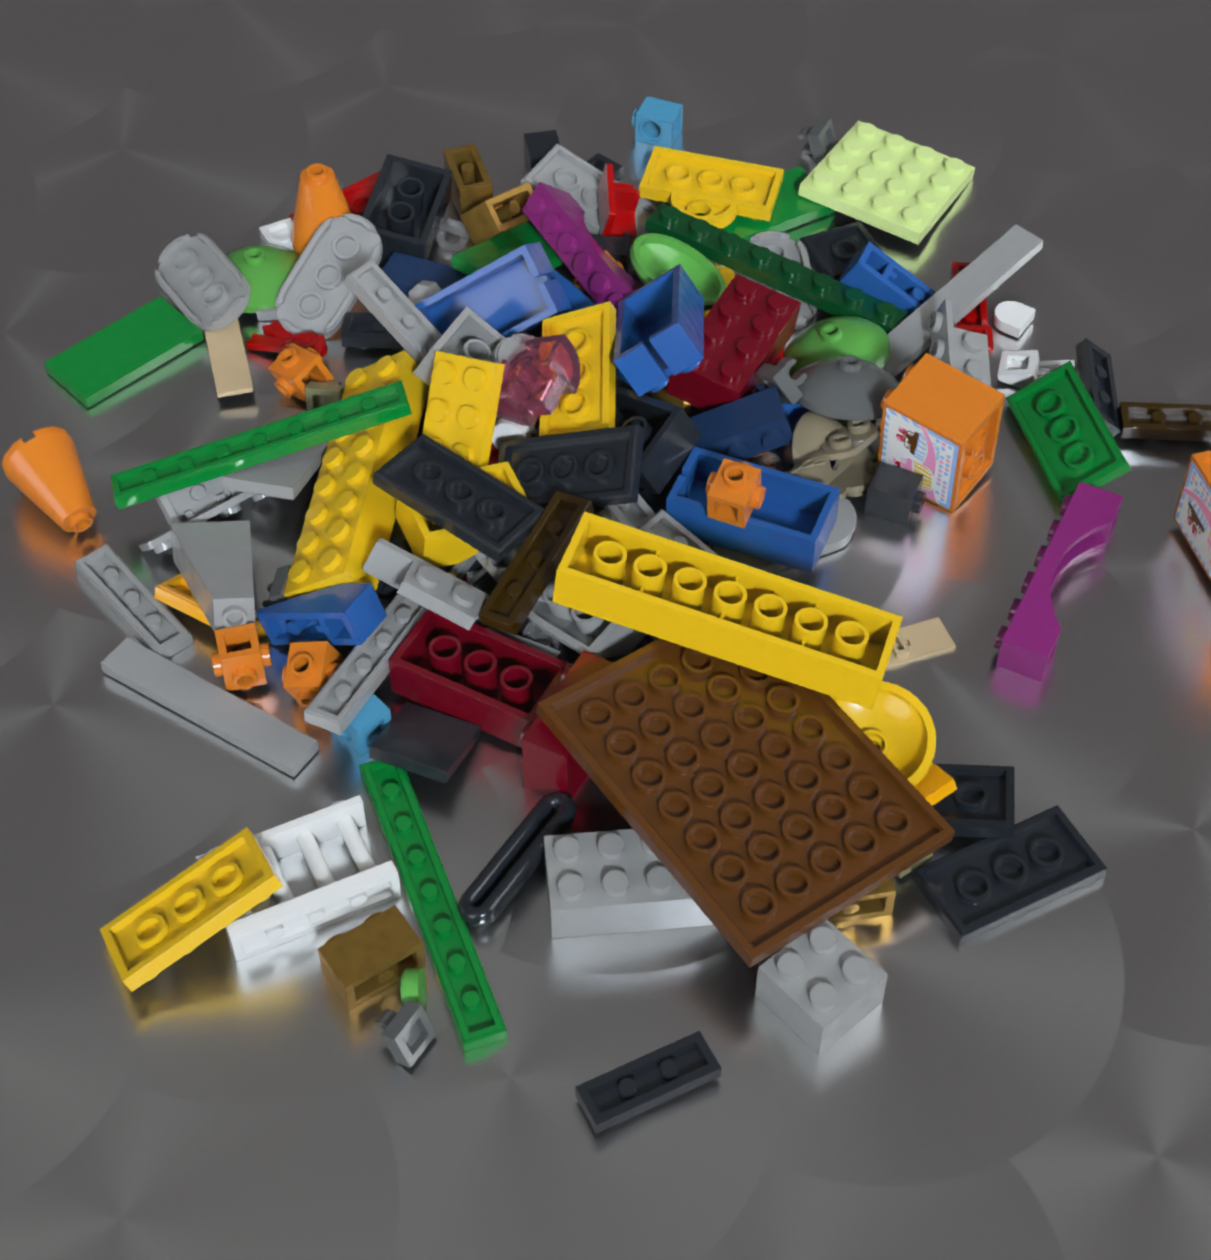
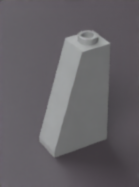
M250 520L171 523L173 561L213 631L254 623L255 603Z

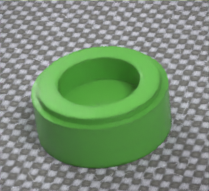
M406 968L401 976L402 1006L407 1000L421 1004L424 1010H426L427 984L423 968Z

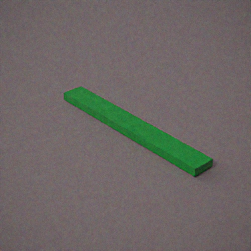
M402 380L112 474L110 478L114 502L120 510L411 415L412 411Z
M377 760L360 764L359 769L393 863L399 874V879L464 1053L507 1039L508 1034L505 1023L466 923L458 912L457 900L406 770Z

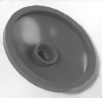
M851 355L830 357L810 363L799 370L804 372L807 378L803 384L797 386L803 394L797 402L812 412L830 418L851 421L874 420L882 418L883 409L880 408V404L885 393L890 388L895 389L899 382L889 372L865 359Z

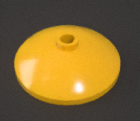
M882 681L872 710L830 696L914 787L925 777L935 756L936 731L930 713L915 695L896 684Z

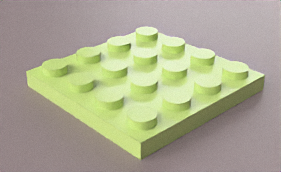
M858 120L802 181L798 195L918 245L972 180L975 167L964 163L960 159L951 158L934 151L930 147L921 146L906 140L900 135L891 134L876 128L870 123Z

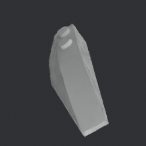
M527 537L499 563L481 552L473 556L498 583ZM556 572L527 617L534 626L579 654L585 650L604 659L630 654L647 635L553 603Z

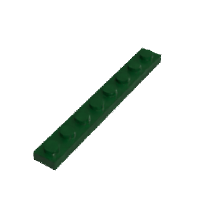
M662 203L646 219L645 231L678 239L696 249L709 260L834 316H855L867 319L879 325L886 334L890 333L907 317V311L896 307L892 303L877 299L858 288L841 283L829 275L821 274L801 265L797 261L778 255L766 247L758 246L740 238L734 233H729L715 227L705 220L681 212L676 207Z

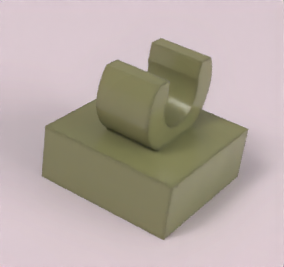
M326 380L324 383L310 381L305 387L307 410L341 400L345 386L338 381Z

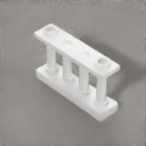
M360 795L347 800L336 801L329 807L254 835L282 882L283 887L273 893L277 905L257 913H252L249 910L226 927L230 948L236 962L401 898L399 874L393 861L390 860L383 864L375 865L358 830L366 826L364 806ZM342 835L359 873L335 881L318 844ZM214 847V848L210 849V850H209L207 853H205V854H202V855L197 856V857H196V860H197V861L200 860L201 858H203L205 855H207L208 853H210L211 851H213V850L216 849L217 847ZM302 851L318 889L298 897H293L277 860Z

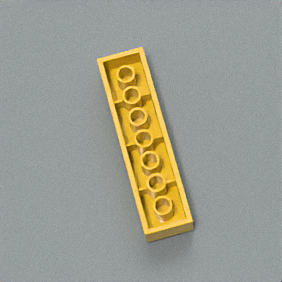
M406 350L392 356H384L378 362L367 367L357 368L348 374L345 380L346 384L341 400L402 380L412 414L328 441L317 482L314 485L309 509L305 515L306 519L301 536L297 542L293 563L288 572V579L283 593L288 600L341 583H371L375 592L377 591L379 579L364 572L363 566L379 538L390 541L396 518L397 499L372 484L373 474L416 439L430 388L413 374L418 363Z
M585 511L556 571L552 599L553 603L871 710L903 619L902 616Z

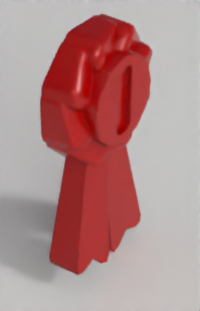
M277 320L272 321L270 325L262 326L264 335L252 334V339L245 343L248 350L280 353L291 343L304 349L311 347L321 357H324L328 351L323 335L313 331L293 334L284 329Z

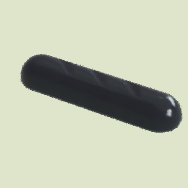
M551 792L544 795L535 804L462 894L458 902V912L463 921L470 926L479 928L492 924L545 858L544 836L562 835L573 823L576 817V804L570 795L564 792Z

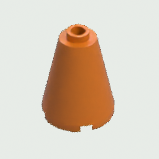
M319 163L311 164L300 173L291 230L293 250L299 256H301L312 236L324 221L332 217L334 219L343 217L342 214H352L333 169Z
M52 426L33 431L35 438L26 443L21 438L16 441L5 453L1 463L7 479L65 532L80 533L87 530L93 524L97 511L73 438L64 428Z

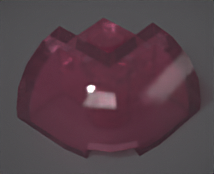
M565 334L528 340L525 344L527 349L520 352L510 362L505 359L502 360L501 364H505L497 409L498 416L522 426H534L540 415L552 414L559 404L561 395L575 394L577 392L580 382V362L574 346Z

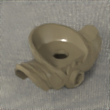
M812 411L803 414L796 423L792 435L791 451L794 467L785 473L840 488L839 501L845 499L846 496L859 497L864 495L875 471L874 463L878 461L877 454L869 446L878 438V426L875 424L877 422L876 419L864 421L850 420L847 425L842 426L835 418L823 416ZM836 460L834 467L831 468L830 461Z

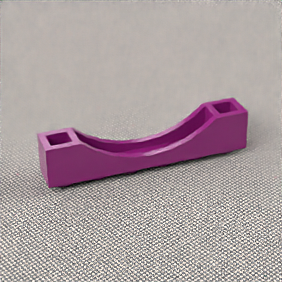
M539 182L522 208V211L595 303L601 304L610 301L616 308L617 321L619 301L640 289L643 285L625 272L597 244L585 225L583 217L585 211L570 193Z
M1079 482L1073 495L1066 494L1059 515L1063 517L1061 521L1053 520L1047 535V541L1050 543L1048 546H1040L1034 562V567H1037L1035 573L1028 571L1021 588V593L1024 596L1022 600L1019 598L1014 599L1007 618L1011 622L1008 627L1002 625L998 631L994 642V648L1000 649L996 666L1040 682L1043 681L1055 655L1061 627L1054 614L1051 588L1058 577L1072 563L1089 553L1105 548L1117 523L1124 496L1083 482Z

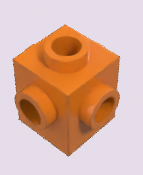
M291 343L286 349L281 351L277 359L268 367L276 379L274 382L275 387L287 398L294 396L306 402L305 387L310 381L324 383L326 380H334V377L325 366L323 358L317 351L311 347L304 349L294 343Z
M724 458L718 472L712 471L706 484L707 517L745 529L753 509L759 510L765 497L766 487L761 486V469L753 467L746 462H736Z
M255 622L214 630L218 652L211 653L215 677H224L226 691L248 689L267 684L264 668L270 667L272 664L267 642L259 644Z
M328 641L290 643L287 665L282 670L283 688L297 700L298 704L307 707L341 665L344 657Z

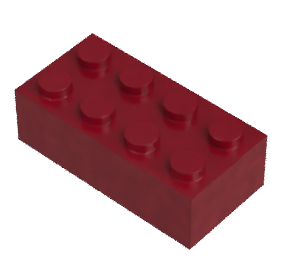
M736 274L704 318V358L691 372L685 374L680 372L675 376L673 374L670 375L667 394L704 411H709L752 395L755 391V386L761 382L755 372L764 363L773 365L793 335L801 302Z
M429 609L388 660L393 692L445 715L479 725L482 731L521 748L522 745L519 744L520 734L527 722H534L537 718V703L542 701L548 692H555L560 684L562 673L569 664L475 623L470 630H467Z

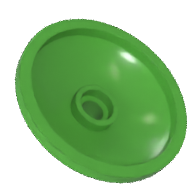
M648 233L636 238L631 246L630 258L632 265L644 285L680 264L703 296L704 311L711 310L726 289L725 281L717 268L696 249L678 239L667 235Z
M253 244L236 248L225 254L249 281L251 287L250 300L243 313H257L256 310L276 306L277 294L300 257L297 253L278 245Z
M836 316L817 321L800 331L788 344L784 357L794 358L797 361L789 370V376L792 377L795 372L810 363L830 357L847 355L865 359L884 369L889 360L891 349L886 332L876 323L855 316Z

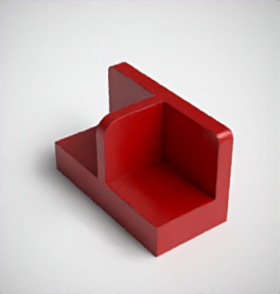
M606 163L597 189L600 235L623 237L624 232L630 233V244L633 245L637 236L635 211L640 199V192L637 189H633V184L614 182L613 164Z

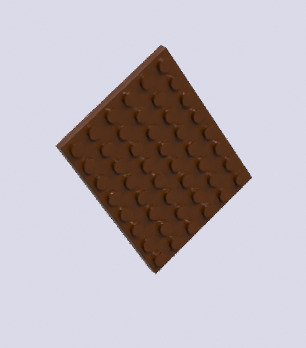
M660 638L537 703L536 714L749 968L951 842L956 832L829 695Z

